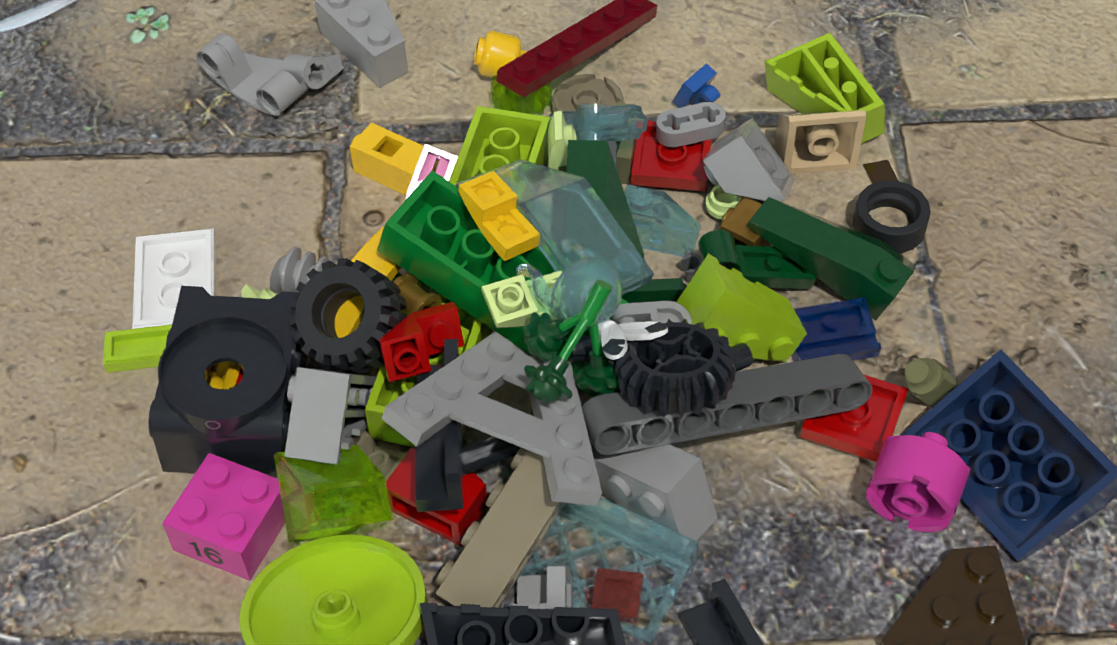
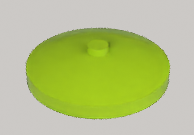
M349 534L328 536L303 543L273 560L257 575L249 586L242 601L239 617L240 631L244 644L414 645L424 627L420 603H428L423 576L415 561L405 551L379 538Z

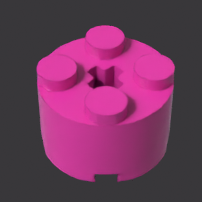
M926 432L922 434V437L914 435L888 436L885 439L870 477L866 499L879 515L893 522L896 515L909 520L908 528L919 532L942 531L949 526L951 519L955 516L970 474V468L957 453L947 447L948 441L937 433Z

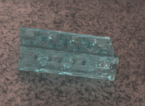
M600 497L596 506L565 503L555 519L557 525L551 526L543 539L560 534L566 553L540 561L536 549L533 554L536 563L527 565L520 576L539 572V575H545L543 570L547 569V566H558L569 562L575 582H573V592L578 591L581 598L573 596V608L617 609L621 617L619 619L623 634L645 645H652L688 573H692L699 560L698 542ZM560 516L570 521L561 523ZM579 527L591 530L596 544L571 551L565 532ZM599 535L608 538V540L601 542ZM620 545L632 550L635 563L610 570L604 550ZM599 552L605 572L580 580L574 560ZM639 553L648 557V559L641 561ZM663 564L676 570L670 584L651 590L644 569ZM639 571L646 592L620 600L614 579ZM609 581L615 602L600 607L588 603L583 589ZM663 596L657 608L654 598ZM649 600L654 615L646 631L629 623L623 608Z

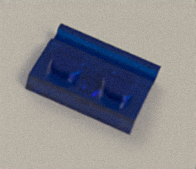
M865 298L794 309L807 332L805 338L794 351L799 361L836 354H846L852 360L879 356L882 347L877 342L875 336L876 329Z

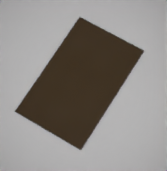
M888 160L863 164L872 184L879 181H898Z

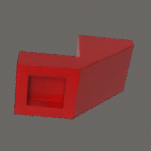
M454 302L412 312L379 339L389 382L431 371L428 356L444 352L445 339H457L458 348L465 346L458 310Z

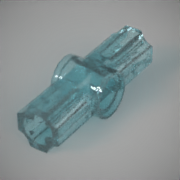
M582 104L578 106L576 111L562 112L567 125L573 124L577 140L639 139L640 135L647 129V117L643 114L641 106L634 104L610 107L600 104ZM554 113L550 114V121Z

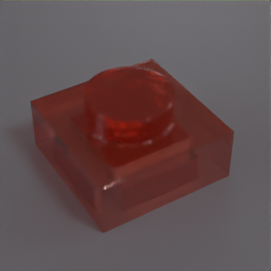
M597 568L591 608L617 609L620 622L638 624L644 584L643 573Z

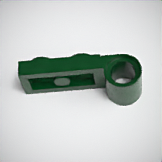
M726 230L710 231L704 234L698 241L702 262L710 254L717 258L720 265L729 270L735 268L742 273L745 279L754 284L758 281L768 288L811 289L816 281V277L776 247L735 245L733 235Z

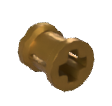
M406 273L393 281L401 290L398 295L406 300L407 308L403 309V311L408 315L412 312L442 305L441 298L437 294L427 293L419 287L416 277L412 274Z

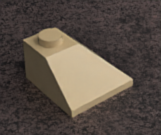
M865 110L778 116L775 135L777 154L791 174L856 169L866 121Z

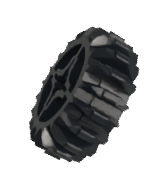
M668 318L667 322L663 323L668 328V332L665 335L651 340H626L627 352L621 358L615 359L614 376L618 378L621 396L629 398L633 407L643 406L646 414L656 410L661 412L663 418L668 413H677L681 418L685 412H693L696 415H700L703 407L715 409L717 401L726 400L729 390L733 388L736 372L734 349L729 346L727 337L719 336L718 329H705L703 322L693 325L689 324L687 319H684L682 322H672Z

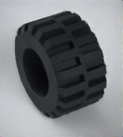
M340 258L337 264L329 260L321 264L322 271L320 272L313 268L306 274L310 280L306 284L300 282L295 289L300 292L298 299H291L290 308L296 310L295 315L289 317L290 326L298 329L292 335L296 343L303 345L301 350L316 361L346 373H352V370L358 373L369 372V365L375 368L384 365L379 339L408 316L401 312V310L407 308L405 298L398 295L401 292L399 287L390 281V278L358 260L352 262L348 258ZM356 296H362L364 316L360 325L351 334L338 338L335 331V317L339 308L347 300Z

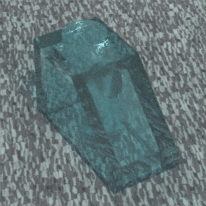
M627 184L624 193L642 249L681 257L694 253L701 225L666 192Z

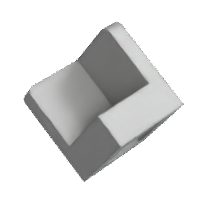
M547 566V575L519 576L517 579V604H511L510 606H529L528 608L532 609L573 608V576L566 566Z

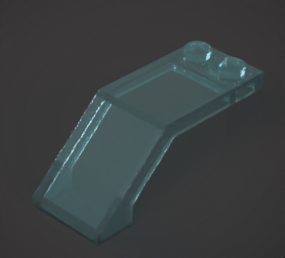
M521 159L493 169L518 196L516 208L541 234L538 247L556 272L562 270L568 287L581 308H583L596 280H603L612 286L613 289L607 301L650 282L654 272L586 178ZM485 172V173L480 174V175H478V176H475V177H472V178H470V179H467V180H464V181H462V182H459V183L456 184V187L459 188V185H460V184H462V183H464V182H467V181H469V180H472V179H474V178H476V177H479V176H481V175H484V174H486V173H488V172Z

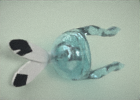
M563 239L561 241V247L565 253L578 254L582 259L574 262L561 273L554 283L553 290L547 285L542 273L532 265L524 263L516 266L517 275L523 274L524 277L532 280L533 291L547 311L563 321L581 312L596 280H603L609 283L613 289L597 321L604 354L611 360L624 356L628 348L626 340H651L661 337L668 332L667 326L661 322L647 321L616 324L614 321L609 320L621 304L623 294L622 281L613 264L603 259L599 253L584 244L576 243L572 239Z

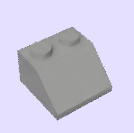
M753 118L715 142L703 160L707 177L714 185L717 186L719 184L725 193L764 201L770 197L783 202L786 200L795 181Z

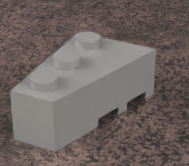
M314 0L320 33L375 85L381 88L408 73L405 41L386 0Z
M297 367L296 376L293 375L288 385L287 397L288 401L292 402L284 457L338 464L341 460L340 450H349L353 444V439L349 437L351 435L360 436L368 427L365 407L376 376Z
M590 440L602 494L685 554L718 519L701 458L670 444L613 455H603L595 449Z

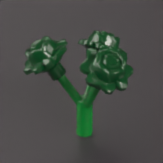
M596 280L581 312L565 321L559 319L553 322L547 313L539 315L533 312L530 314L529 323L523 328L525 333L524 342L527 344L531 354L540 356L543 362L550 361L548 366L542 365L535 368L534 366L526 365L524 367L526 376L530 378L526 390L530 391L538 400L552 404L558 401L561 396L571 399L573 394L567 387L563 374L570 365L567 360L587 326H589L593 350L589 353L590 361L585 363L584 368L574 373L578 387L587 388L591 394L596 396L614 393L618 387V378L614 376V364L616 363L604 354L597 321L613 289L609 283L603 280ZM576 326L568 341L566 342V340L563 337L568 335L570 328Z

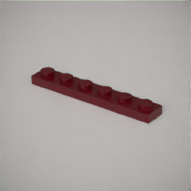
M614 0L497 70L496 82L525 98L655 18L658 5L649 0Z

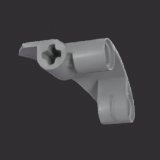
M225 33L218 34L196 53V59L201 68L220 86L247 105L274 116H279L307 90L323 87L344 69L340 54L320 58L291 53L284 60L242 52L237 42Z

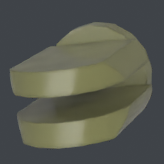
M916 359L911 361L905 369V382L912 391L911 394L930 407H934L958 386L950 370L935 359Z

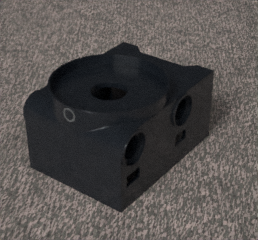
M181 286L172 327L167 335L166 348L158 364L159 382L155 399H153L150 406L148 421L149 434L154 440L163 471L196 473L208 453H211L274 478H287L290 457L284 456L292 402H289L287 397L288 385L293 375L296 376L297 367L306 368L308 355L301 350L303 345L296 343L292 335L298 329L291 327L289 317L295 315L296 311L290 308L291 299H298L300 292L282 291L271 299L211 296L203 287ZM220 362H234L242 367L244 375L242 380L234 387L220 390L211 387L206 382L208 370L211 368L212 372H216Z

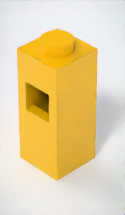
M371 122L351 142L350 153L353 170L362 176L406 195L424 146ZM435 161L432 171L436 172L439 161Z

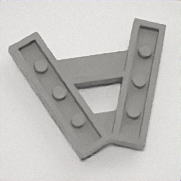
M494 332L385 407L381 419L415 446L420 445L455 420L543 456L553 502L596 506L602 495L571 363L568 362L570 365L563 374L567 387L573 394L571 399L561 396L558 401L549 404L538 400L529 391L534 416L490 399L486 396L507 381L526 389L530 378L526 376L524 367L526 365L534 366L535 368L542 365L548 366L550 362H543L541 358L528 356L497 332Z

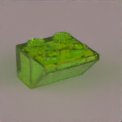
M352 445L349 450L341 449V460L338 464L284 457L285 452L274 454L289 542L371 532L393 521L385 476L359 445Z

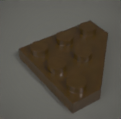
M997 545L952 549L886 633L880 645H1025Z

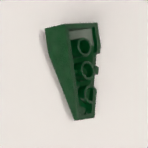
M568 140L563 259L594 280H603L611 286L644 285V252L608 141Z
M770 197L767 198L746 225L874 320H877L896 298L916 267L913 262L881 240Z

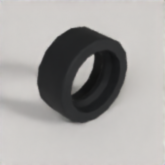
M888 180L870 184L860 192L853 216L854 230L885 242L900 254L913 250L923 241L931 214L929 201L920 190L904 182ZM880 207H892L908 214L914 222L904 227H890L874 220L869 212Z

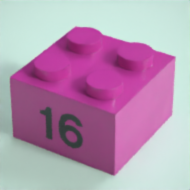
M208 453L162 525L174 551L250 581L294 509L285 481Z

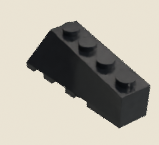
M420 603L427 645H626L617 609L571 607L532 609L528 608L529 606L497 608L481 607V605L476 604L437 606V603Z

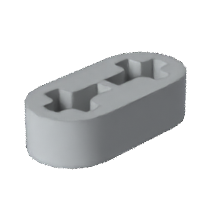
M703 102L662 112L656 121V138L661 144L668 147H679L717 138L725 129V110L717 103Z

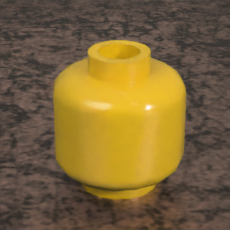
M490 30L484 37H478L473 65L478 66L479 73L482 76L497 79V70L527 51L521 50L522 43L518 36Z

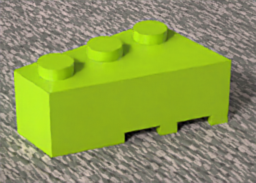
M830 32L765 61L767 90L801 114L865 110L866 121L861 144L885 133V104Z
M710 254L706 256L676 302L688 310L693 325L703 322L705 329H718L719 336L728 338L730 347L746 343L755 359L787 362L807 335L788 298L758 281L755 284L744 278L740 271L735 268L727 269L720 265L717 258Z

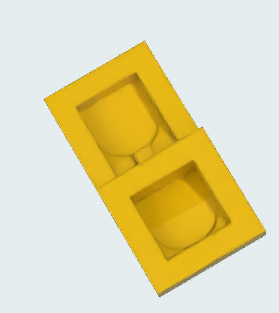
M494 170L459 185L458 191L469 213L487 241L504 261L539 246L541 234L516 208L518 196Z

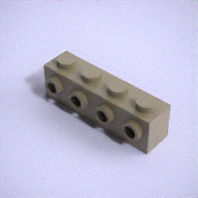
M524 448L519 449L510 466L515 471L506 485L501 482L496 485L486 502V506L490 508L481 523L474 521L464 534L461 544L465 548L456 562L450 559L440 571L436 579V584L440 585L435 594L452 606L476 604L481 605V607L500 608L564 507L565 503L553 502L551 499L543 456Z

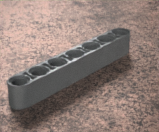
M836 354L735 372L733 388L729 390L727 399L717 401L715 409L703 407L700 415H696L693 412H685L681 418L677 413H668L663 418L661 412L656 410L646 414L643 406H631L629 398L622 397L621 392L593 397L584 403L582 411L588 436L595 449L603 455H613L851 411L861 407L868 401L872 394V386L850 356Z

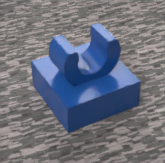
M706 63L682 84L672 102L679 108L689 106L692 103H714L721 96L720 92L710 85L717 73Z

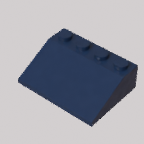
M1001 349L902 433L903 435L922 437V434L926 432H933L943 436L948 441L947 447L957 453L970 468V474L961 499L1018 563L1094 516L1117 497V467Z

